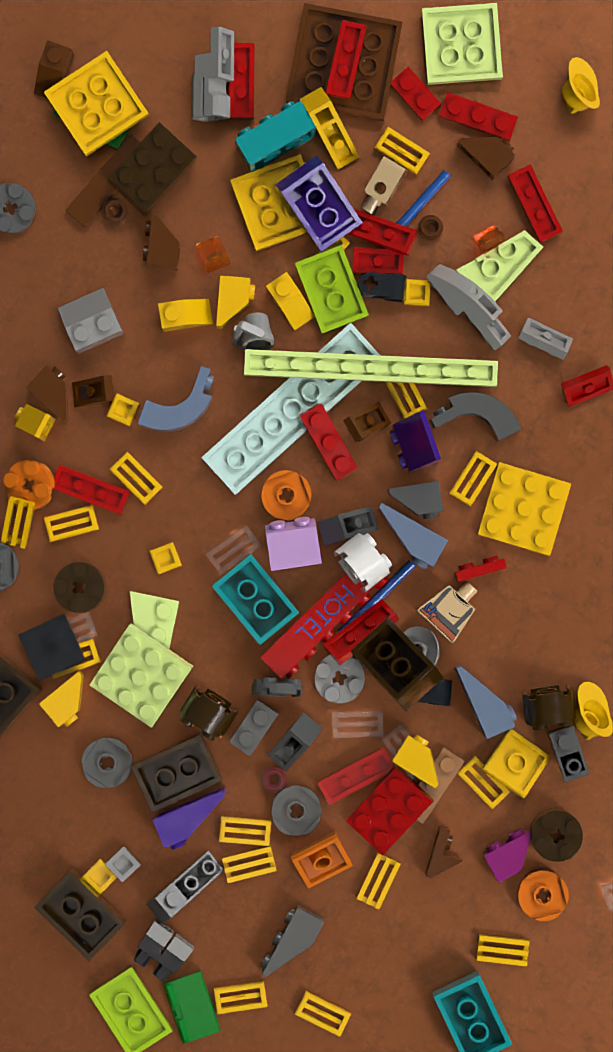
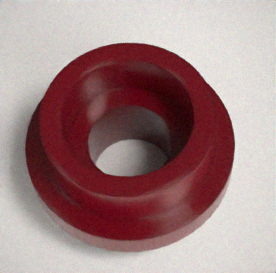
M279 767L266 769L262 774V785L270 792L282 790L287 782L285 772ZM277 775L279 777L278 783L272 784L269 781V777Z

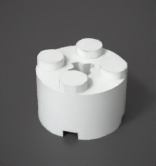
M368 533L365 535L356 534L334 551L335 557L340 554L342 559L339 561V564L355 584L361 582L364 585L361 588L363 592L368 591L390 573L389 568L392 566L388 557L384 553L380 555L375 549L377 544Z

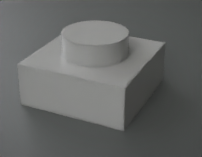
M123 846L105 865L123 882L141 863Z

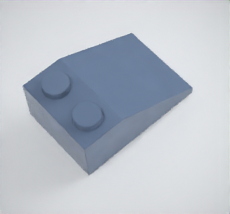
M381 503L378 508L379 512L408 555L414 558L412 563L424 570L427 566L430 568L434 567L448 540Z
M455 666L454 669L483 736L488 739L514 728L515 724L513 721L517 720L512 706L506 705L462 666Z

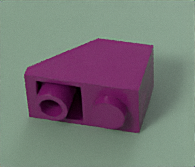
M518 829L508 835L509 839L501 844L498 840L485 847L487 851L483 855L498 883L521 871L531 839L528 830L522 831V829Z

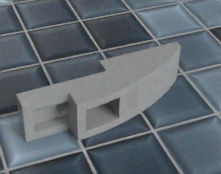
M441 264L436 266L426 276L432 287L443 297L447 306L456 315L464 311L469 321L477 327L484 340L494 350L501 347L511 337L510 333L497 318L503 312L502 309L473 281Z

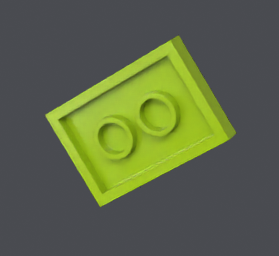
M342 245L295 263L322 334L369 316Z
M133 966L89 994L125 1052H142L173 1031V1028Z

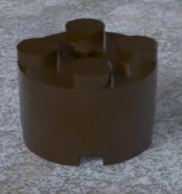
M82 562L71 563L62 568L57 574L53 584L56 600L64 609L73 613L90 612L103 602L106 594V580L102 572L93 565ZM77 582L86 584L84 586V594L75 592L77 588L75 584Z
M195 685L180 710L182 715L180 721L189 727L195 725L202 730L201 734L212 741L216 737L223 738L239 710L237 708L234 710L230 709L229 707L232 703L210 689L203 692L200 690L201 685Z
M559 685L531 689L530 695L526 691L522 692L526 724L532 726L533 730H544L551 724H558V727L573 725L576 712L572 686L565 685L566 690H559Z
M550 808L538 814L533 819L529 829L530 840L534 849L543 858L554 862L571 859L580 849L583 840L582 828L577 819L567 811L558 808ZM556 829H559L562 836L554 841L550 833L556 832Z

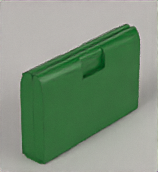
M201 970L163 983L182 1044L221 1031Z

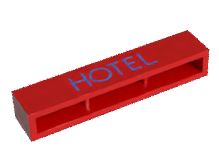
M345 573L260 658L281 679L285 675L289 679L299 669L296 664L302 658L307 661L317 651L314 646L321 640L324 643L327 642L335 634L332 629L339 622L344 625L353 616L350 611L356 605L361 608L371 598L368 593L374 587L379 590L389 579L384 577L368 591L363 592L361 588L364 585L361 582L355 584Z

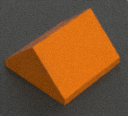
M336 831L290 854L292 862L308 889L353 866Z

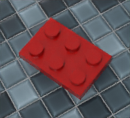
M396 766L346 822L383 856L434 802V799L403 770Z

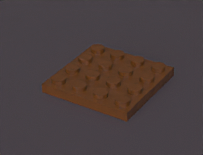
M304 3L286 103L294 101L296 104L301 98L320 87L326 93L342 20L367 25L350 100L332 96L328 97L337 113L384 121L402 21Z

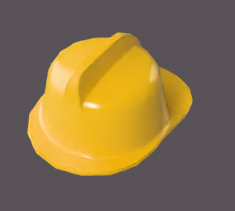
M572 58L568 65L569 78L561 89L568 111L573 114L588 108L596 109L600 105L596 75L590 65L582 58Z
M583 682L577 691L579 707L575 711L576 718L573 719L574 724L581 732L584 740H590L597 736L609 737L613 733V722L610 717L606 697L596 684Z

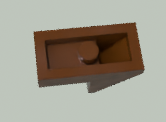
M112 375L72 382L74 407L112 404L114 401Z
M380 402L343 420L355 442H360L391 424Z
M443 826L438 828L425 872L426 877L432 878L462 862L461 858L444 853L445 849H450L453 836L449 835V828Z

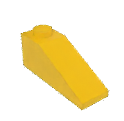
M320 87L301 98L300 101L315 124L316 131L337 169L358 159L359 155L323 88Z

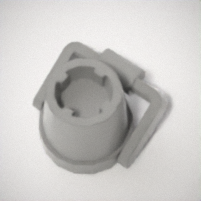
M248 314L243 318V321H240L234 327L232 343L236 347L243 350H270L273 348L274 336L272 335L269 319L266 314Z

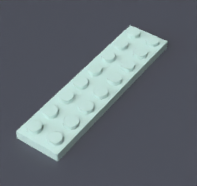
M351 323L318 352L380 355ZM289 378L201 458L236 495L307 431L299 414L318 403H322L326 412H328L361 381Z

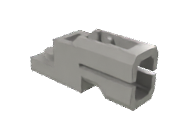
M219 26L211 28V53L195 55V73L192 75L191 119L201 122L230 119V97L226 93V82L234 81V31Z

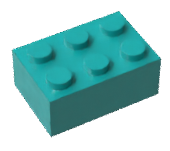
M294 101L289 102L281 108L282 112L274 117L272 114H269L259 121L260 125L253 129L247 127L237 134L238 138L235 139L236 149L250 172L265 167L316 137V126L301 101L296 104Z
M252 554L212 585L214 590L260 645L299 613Z
M478 971L432 992L459 1052H499L513 1045Z

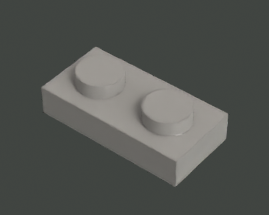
M529 317L518 338L562 360L565 359L573 341V338Z

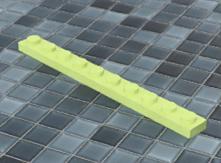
M245 349V376L497 387L498 361Z

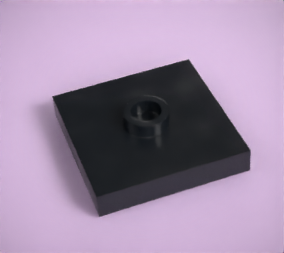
M65 613L18 635L39 681L86 659Z

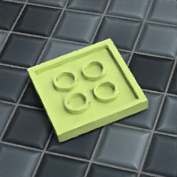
M497 3L422 8L427 85L501 80L503 78Z
M130 624L90 683V686L152 728L193 668V665L133 624Z

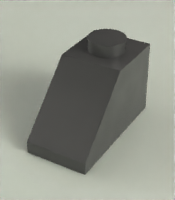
M439 481L388 489V494L415 515H423L424 520L438 518V513L443 512Z
M372 506L339 514L317 522L324 546L350 539L358 533L364 535L379 530Z
M303 713L267 756L287 771L312 744L323 728Z

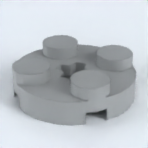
M328 655L320 662L315 673V685L318 692L328 701L335 703H347L355 699L362 691L365 681L364 670L359 661L353 657L339 665L331 655ZM336 671H340L341 674L346 673L347 678L344 679L343 685L333 682L332 678L336 676Z

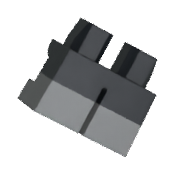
M156 918L139 943V949L134 961L145 967L150 959L154 958L159 962V965L153 974L161 981H165L172 972L174 974L192 953L195 946L176 933L162 952V949L173 936L174 931Z

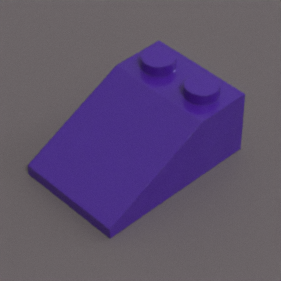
M317 156L275 184L321 252L363 223L324 163Z
M424 410L392 425L393 430L389 432L394 446L399 444L402 454H399L398 458L402 469L407 468L408 473L438 463L441 457Z
M226 787L156 815L153 818V822L163 847L170 846L171 850L185 845L186 839L191 836L226 795Z

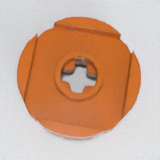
M34 460L17 462L10 468L3 479L8 498L10 499L13 496L35 502L34 510L44 507L52 498L50 495L52 488L55 486L54 477L51 470L43 463ZM26 480H33L32 492L26 489Z
M282 470L272 474L265 482L261 493L262 503L266 511L276 519L284 521L294 520L302 516L309 508L312 497L308 481L300 474L289 470ZM287 488L288 492L293 491L294 496L291 497V502L286 503L285 499L280 500L279 496L283 494L282 489Z
M541 869L530 872L520 881L517 893L518 902L522 910L529 917L538 921H550L559 917L569 900L568 888L563 879L555 872ZM544 888L545 892H550V896L546 897V902H542L540 898L536 899L539 889Z

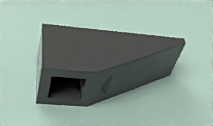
M207 851L146 905L159 921L164 923L180 911L220 875L224 869L211 853Z
M297 905L295 910L290 908L284 920L287 923L283 933L278 931L272 942V945L275 946L272 954L267 953L260 965L263 968L262 976H268L313 945L324 924V918Z

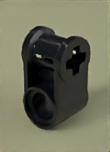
M367 272L362 275L357 286L363 297L391 302H404L407 276L394 273ZM368 279L375 285L371 291L367 290L368 287L366 285H363Z
M441 679L417 702L450 706L452 680Z

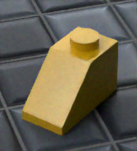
M287 272L266 285V290L294 331L315 317L302 293Z
M220 276L217 329H223L249 306V300H254L255 285H251V278Z
M188 299L158 303L161 326L164 332L213 324L209 299Z
M28 404L24 408L20 407L14 418L17 421L15 427L42 441H45L56 420Z
M78 671L39 703L58 727L63 724L68 727L78 719L76 713L81 708L84 674L81 671Z
M417 734L414 738L408 735L394 757L393 762L437 789L439 780L432 750L427 747L429 742Z

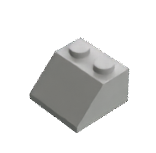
M104 288L58 308L66 331L78 354L124 334Z

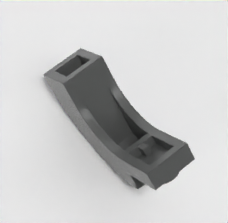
M475 392L462 393L448 398L451 409L448 410L444 406L434 411V417L430 419L433 428L436 429L460 416L473 415L479 417L488 424L497 442L522 429L512 411L504 403L492 396Z

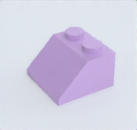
M299 517L291 522L277 520L271 522L270 525H265L271 571L322 564L315 518Z

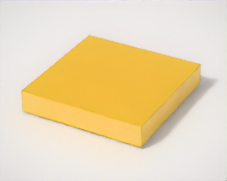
M509 729L489 757L482 771L524 799L552 756L514 730Z

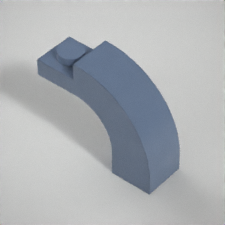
M201 366L190 396L178 405L163 406L146 400L138 425L155 431L169 432L183 429L196 422L206 412L213 399L212 396L204 394L205 390L210 391L214 377L211 376V369Z

